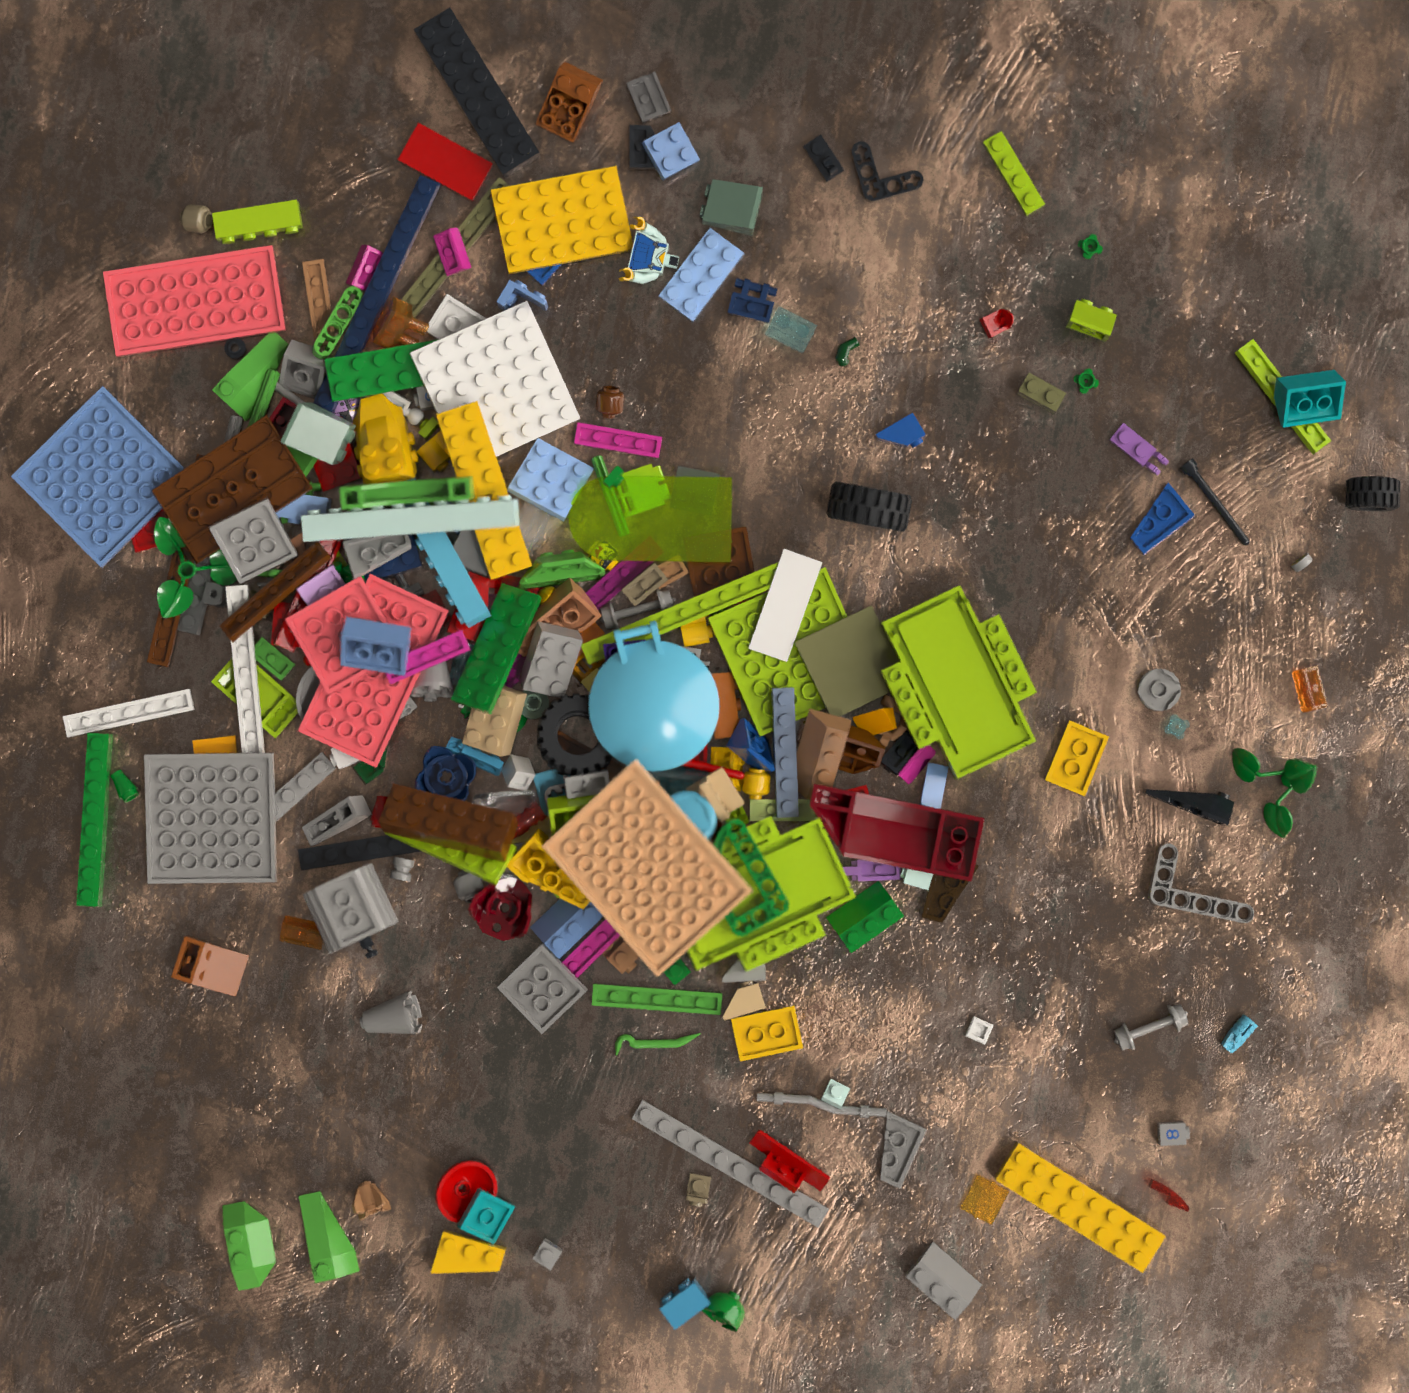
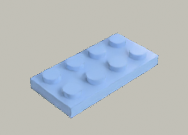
M709 228L659 294V297L690 321L694 322L742 258L744 252Z

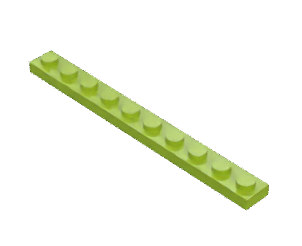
M779 562L619 629L623 631L648 625L650 624L649 622L656 620L659 635L724 609L769 590ZM613 631L581 645L589 665L605 658L603 644L616 643ZM652 633L623 639V642L649 640L653 636Z

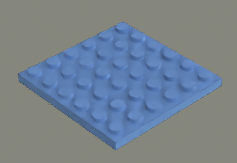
M102 386L11 477L103 568L162 509L151 491L185 468Z

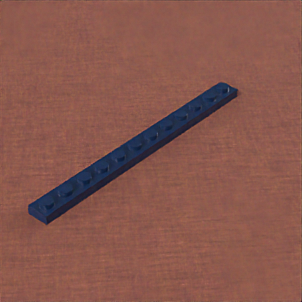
M421 175L419 176L335 357L363 352L441 186L438 182ZM326 374L313 403L334 414L339 401L332 402Z

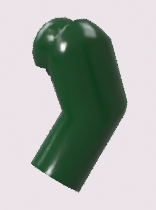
M856 337L838 346L835 360L840 367H845L849 364V352L860 346Z

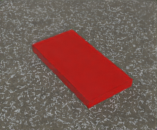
M419 122L398 158L399 162L472 202L493 166V163Z

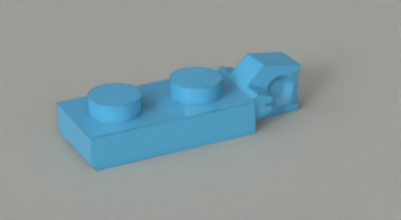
M451 737L448 741L446 748L453 754L467 755L474 760L476 767L496 776L500 775L504 762L496 755H487L481 752L480 749L464 745L462 740Z

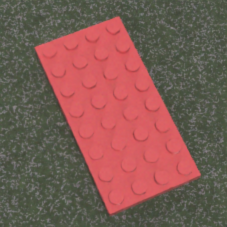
M272 245L103 272L116 357L286 331Z
M370 574L366 585L388 624L411 627L409 652L435 642L449 610ZM371 670L329 695L320 682L298 731L371 766L377 767L421 672L390 684L385 672Z

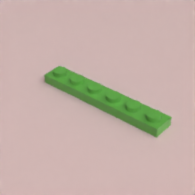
M593 984L592 1005L721 1015L722 993Z

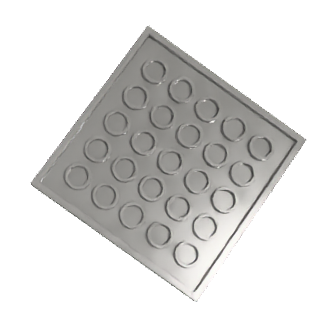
M274 753L144 755L147 884L277 882Z

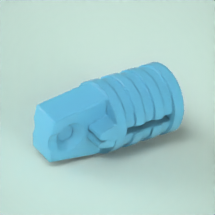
M1242 1014L1241 1018L1228 1031L1221 1045L1227 1051L1233 1053L1245 1043L1246 1039L1250 1037L1251 1033L1258 1026L1250 1018Z

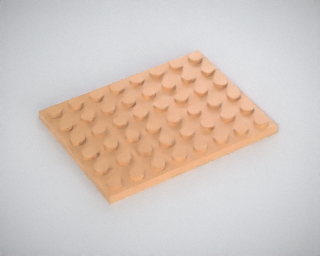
M634 760L542 846L657 977L753 891L638 760Z

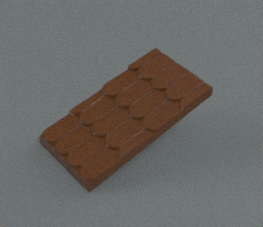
M267 415L151 491L196 564L221 550L209 529L210 525L267 497L277 513L312 490L311 484L285 444L280 442L282 438Z

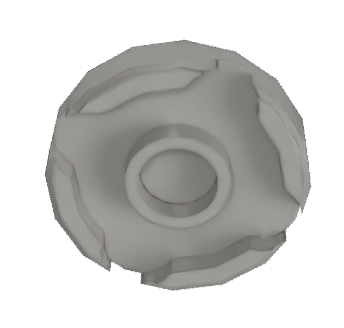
M1166 669L1148 671L1142 676L1138 684L1140 701L1145 707L1153 711H1164L1172 708L1181 696L1179 679L1174 673Z

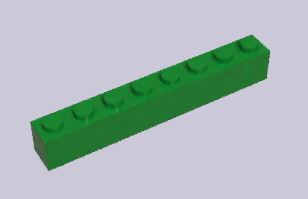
M87 733L76 906H102L113 746L112 734Z

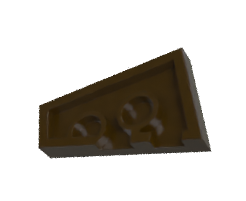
M975 865L974 873L978 869L979 865ZM933 874L921 918L943 923L969 881Z

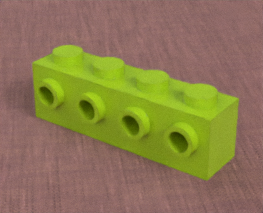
M297 200L212 213L215 236L218 242L222 241V244L234 243L235 239L243 238L244 241L254 240L258 235L274 237L277 236V232L283 231L286 234L297 233L298 229L303 228L300 206Z

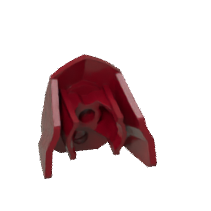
M500 878L496 885L490 883L475 895L468 908L469 915L477 922L482 933L502 941L514 938L520 939L526 935L532 920V894L519 879ZM504 903L509 905L507 912H502L501 907ZM496 923L501 925V930L498 932L493 929Z

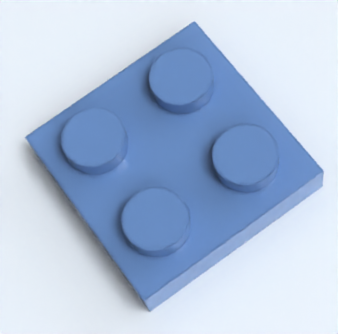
M680 123L642 142L662 181L700 160Z

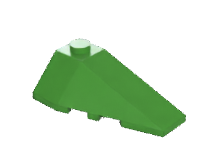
M276 332L269 333L221 379L212 391L247 422L252 416L267 371L269 369L276 371L279 368L289 344Z
M321 1191L300 1195V1207L315 1283L359 1272L355 1248L345 1235L343 1228L335 1218Z

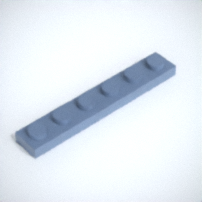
M794 687L771 688L776 817H799Z

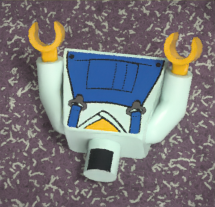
M634 216L633 218L637 219L638 224L637 226L630 224V228L640 231H636L628 268L619 269V271L625 273V277L619 278V281L629 280L644 284L656 280L658 276H662L664 266L677 269L679 256L667 254L669 244L666 243V238L655 227L646 223L642 217Z

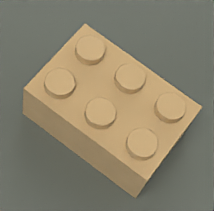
M503 686L491 715L471 709L462 743L500 757L510 755L527 693Z

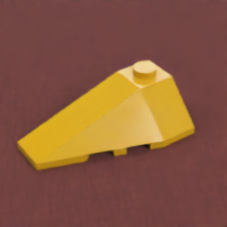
M538 828L513 855L507 868L522 881L533 883L539 886L541 890L552 892L558 895L560 899L584 909L591 901L542 847L550 838Z

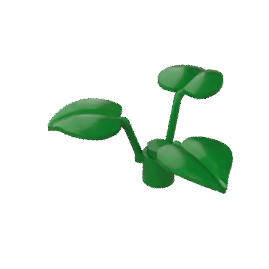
M164 517L158 518L154 529L156 546L165 555H172L176 550L178 551L181 562L178 567V573L182 577L180 584L175 580H167L158 588L157 602L163 618L177 616L191 606L194 598L193 591L189 587H185L184 584L185 580L193 577L197 571L211 569V578L219 585L226 586L237 581L221 550L210 556L211 565L197 567L194 562L185 561L181 550L185 545L169 519Z
M1242 748L1233 749V767L1241 780L1250 783L1256 779V776L1283 775L1281 781L1288 789L1277 799L1275 804L1267 803L1263 814L1270 830L1276 835L1285 838L1292 829L1293 818L1289 810L1284 806H1280V803L1292 790L1300 794L1307 792L1313 784L1317 766L1292 758L1285 763L1284 769L1281 771L1260 773L1258 772L1260 762L1251 752Z

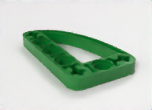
M732 819L718 832L714 847L721 854L727 835L729 836L765 899L764 902L736 918L732 910L725 916L733 933L737 936H745L784 914L789 908V902L745 824L739 819ZM731 824H741L742 827L739 829L741 835L743 836L746 833L748 837L742 838L736 843L735 839H738V836L735 832H730L732 829ZM745 841L751 842L753 846L749 854L742 853L740 849L741 844ZM756 860L761 861L764 865L763 870L759 873H755L751 869L752 863ZM767 879L774 882V889L770 892L762 889V883ZM777 890L780 892V894L776 895L778 900H784L785 902L782 905V910L774 909L773 906L776 904L774 899L768 900L767 896L776 893ZM758 909L766 912V918L761 922L754 919V913ZM750 914V918L755 926L751 928L749 923L744 927V932H741V930L736 931L735 928L738 926L736 922L741 921L744 923L748 921L745 916Z

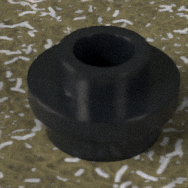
M231 338L226 341L224 350L228 357L238 359L245 354L246 345L240 338ZM233 344L239 346L235 352L231 350Z

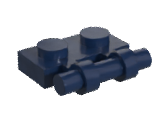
M736 278L734 286L742 288L741 294L732 293L727 314L769 324L774 302L766 300L767 295L776 297L778 289L770 287V284L764 283L762 285L751 282L750 279L745 278V280ZM749 290L761 293L760 298L748 296Z

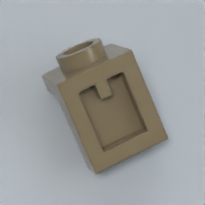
M690 1173L685 1199L689 1201V1205L702 1207V1203L707 1204L711 1176Z

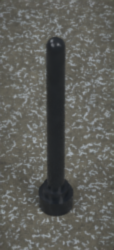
M1194 458L1182 465L1180 470L1183 474L1193 478L1244 546L1249 545L1250 539L1198 472V464Z

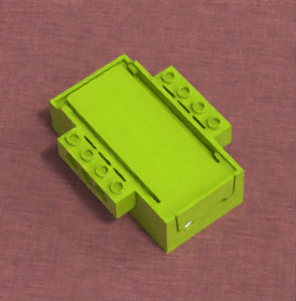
M959 585L881 623L899 663L882 670L881 674L917 749H921L936 741L954 780L1036 742L1018 701L1037 693L1000 615L979 623Z
M771 816L747 827L788 899L789 908L781 916L745 936L735 935L726 918H722L686 951L694 971L736 953L744 971L747 972L826 935L817 915L841 905L856 896L853 889L849 888L851 885L825 829H822L824 826L820 818L781 836ZM740 831L735 832L738 836V839H735L736 843L742 838L748 837L746 833L742 836ZM727 836L721 855L753 890L732 909L736 918L764 902L765 899L729 836ZM743 842L740 846L741 852L749 854L753 849L751 842ZM759 860L754 861L751 865V869L755 873L761 872L764 867L763 863ZM770 879L765 880L762 883V889L766 892L772 891L774 889V882ZM777 890L776 893L767 896L768 900L774 899L776 903L773 906L774 909L782 910V905L785 902L784 900H778L776 895L780 894V892ZM762 909L756 910L754 919L758 922L765 920L766 912ZM750 914L745 916L748 921L744 923L741 921L736 922L738 925L735 928L736 931L741 930V932H744V927L749 923L751 928L755 926L750 918Z

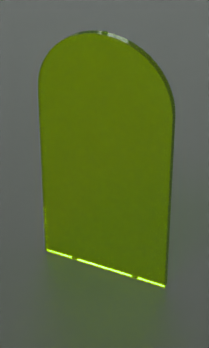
M603 476L585 484L572 500V507L568 516L572 536L581 549L595 558L608 561L731 562L732 477L622 476L624 480L617 488L613 486L609 489L603 484L607 476Z

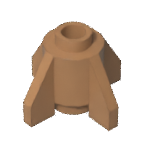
M371 1181L362 1182L355 1190L352 1209L354 1214H358L359 1220H364L369 1215L379 1211L391 1210L388 1199L381 1193L375 1183H371Z

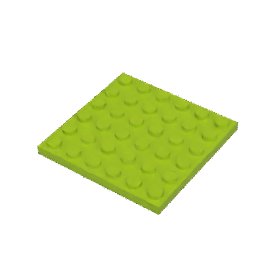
M826 567L819 571L794 643L847 617ZM768 592L707 618L759 737L773 731L771 688L794 687L795 721L808 716L809 709L820 711L825 708L795 644H793L787 662L749 649Z

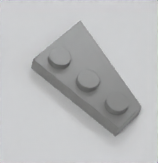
M408 534L362 537L342 541L354 580L411 549Z
M887 1111L880 1180L901 1189L927 1129Z

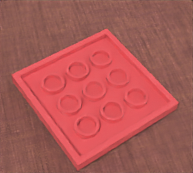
M361 576L285 619L328 695L371 671L341 666V635L346 617L388 623Z

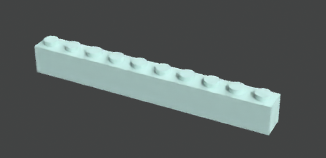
M511 495L498 496L497 501H490V497L477 498V502L470 503L468 500H456V504H447V501H434V505L426 506V502L413 503V507H405L404 503L393 504L392 508L384 509L383 505L371 507V510H363V508L350 509L349 512H342L341 508L328 509L329 513L322 514L321 510H308V515L301 516L303 542L513 527L520 525L518 499H511Z

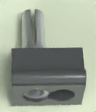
M402 574L396 575V579L402 589L422 598L426 596L419 582L409 587Z

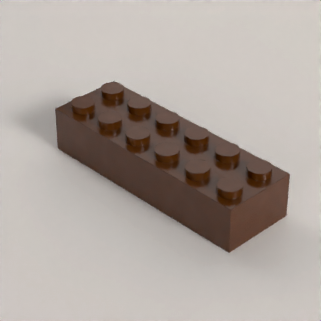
M394 783L379 819L383 832L501 862L506 861L519 824L515 814Z

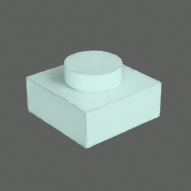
M830 1079L821 1100L841 1109L850 1088Z

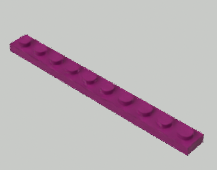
M649 536L588 590L586 594L598 611L659 558L664 551ZM520 653L517 654L504 686L513 688L519 682L526 656L523 657Z

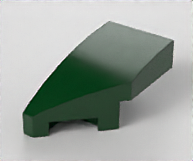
M388 745L377 767L363 761L353 767V770L365 786L384 772Z

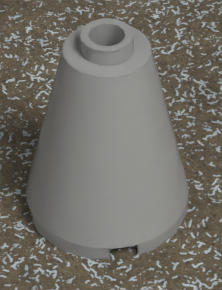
M408 991L364 1011L360 1017L361 1028L365 1029L367 1033H420L422 1024H418V1018H421L422 1014L416 995L411 996L412 991Z

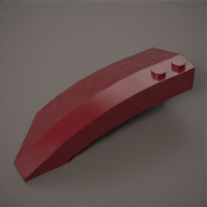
M814 784L810 806L817 817L820 818L823 826L844 857L972 882L985 820L984 817Z

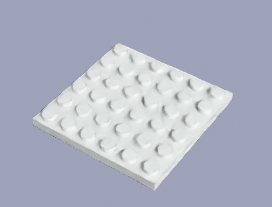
M528 301L409 353L437 414L478 401L496 457L581 419Z

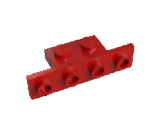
M758 1130L749 1142V1144L767 1155L758 1170L794 1194L803 1180L820 1192L830 1180V1176L761 1130Z

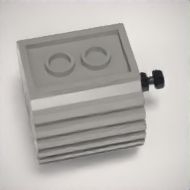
M372 863L303 894L329 954L359 941L362 950L367 949L366 958H372L378 954L377 949H372L374 942L371 935L399 923Z

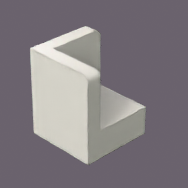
M510 754L502 768L507 787L527 791L535 777L530 759Z

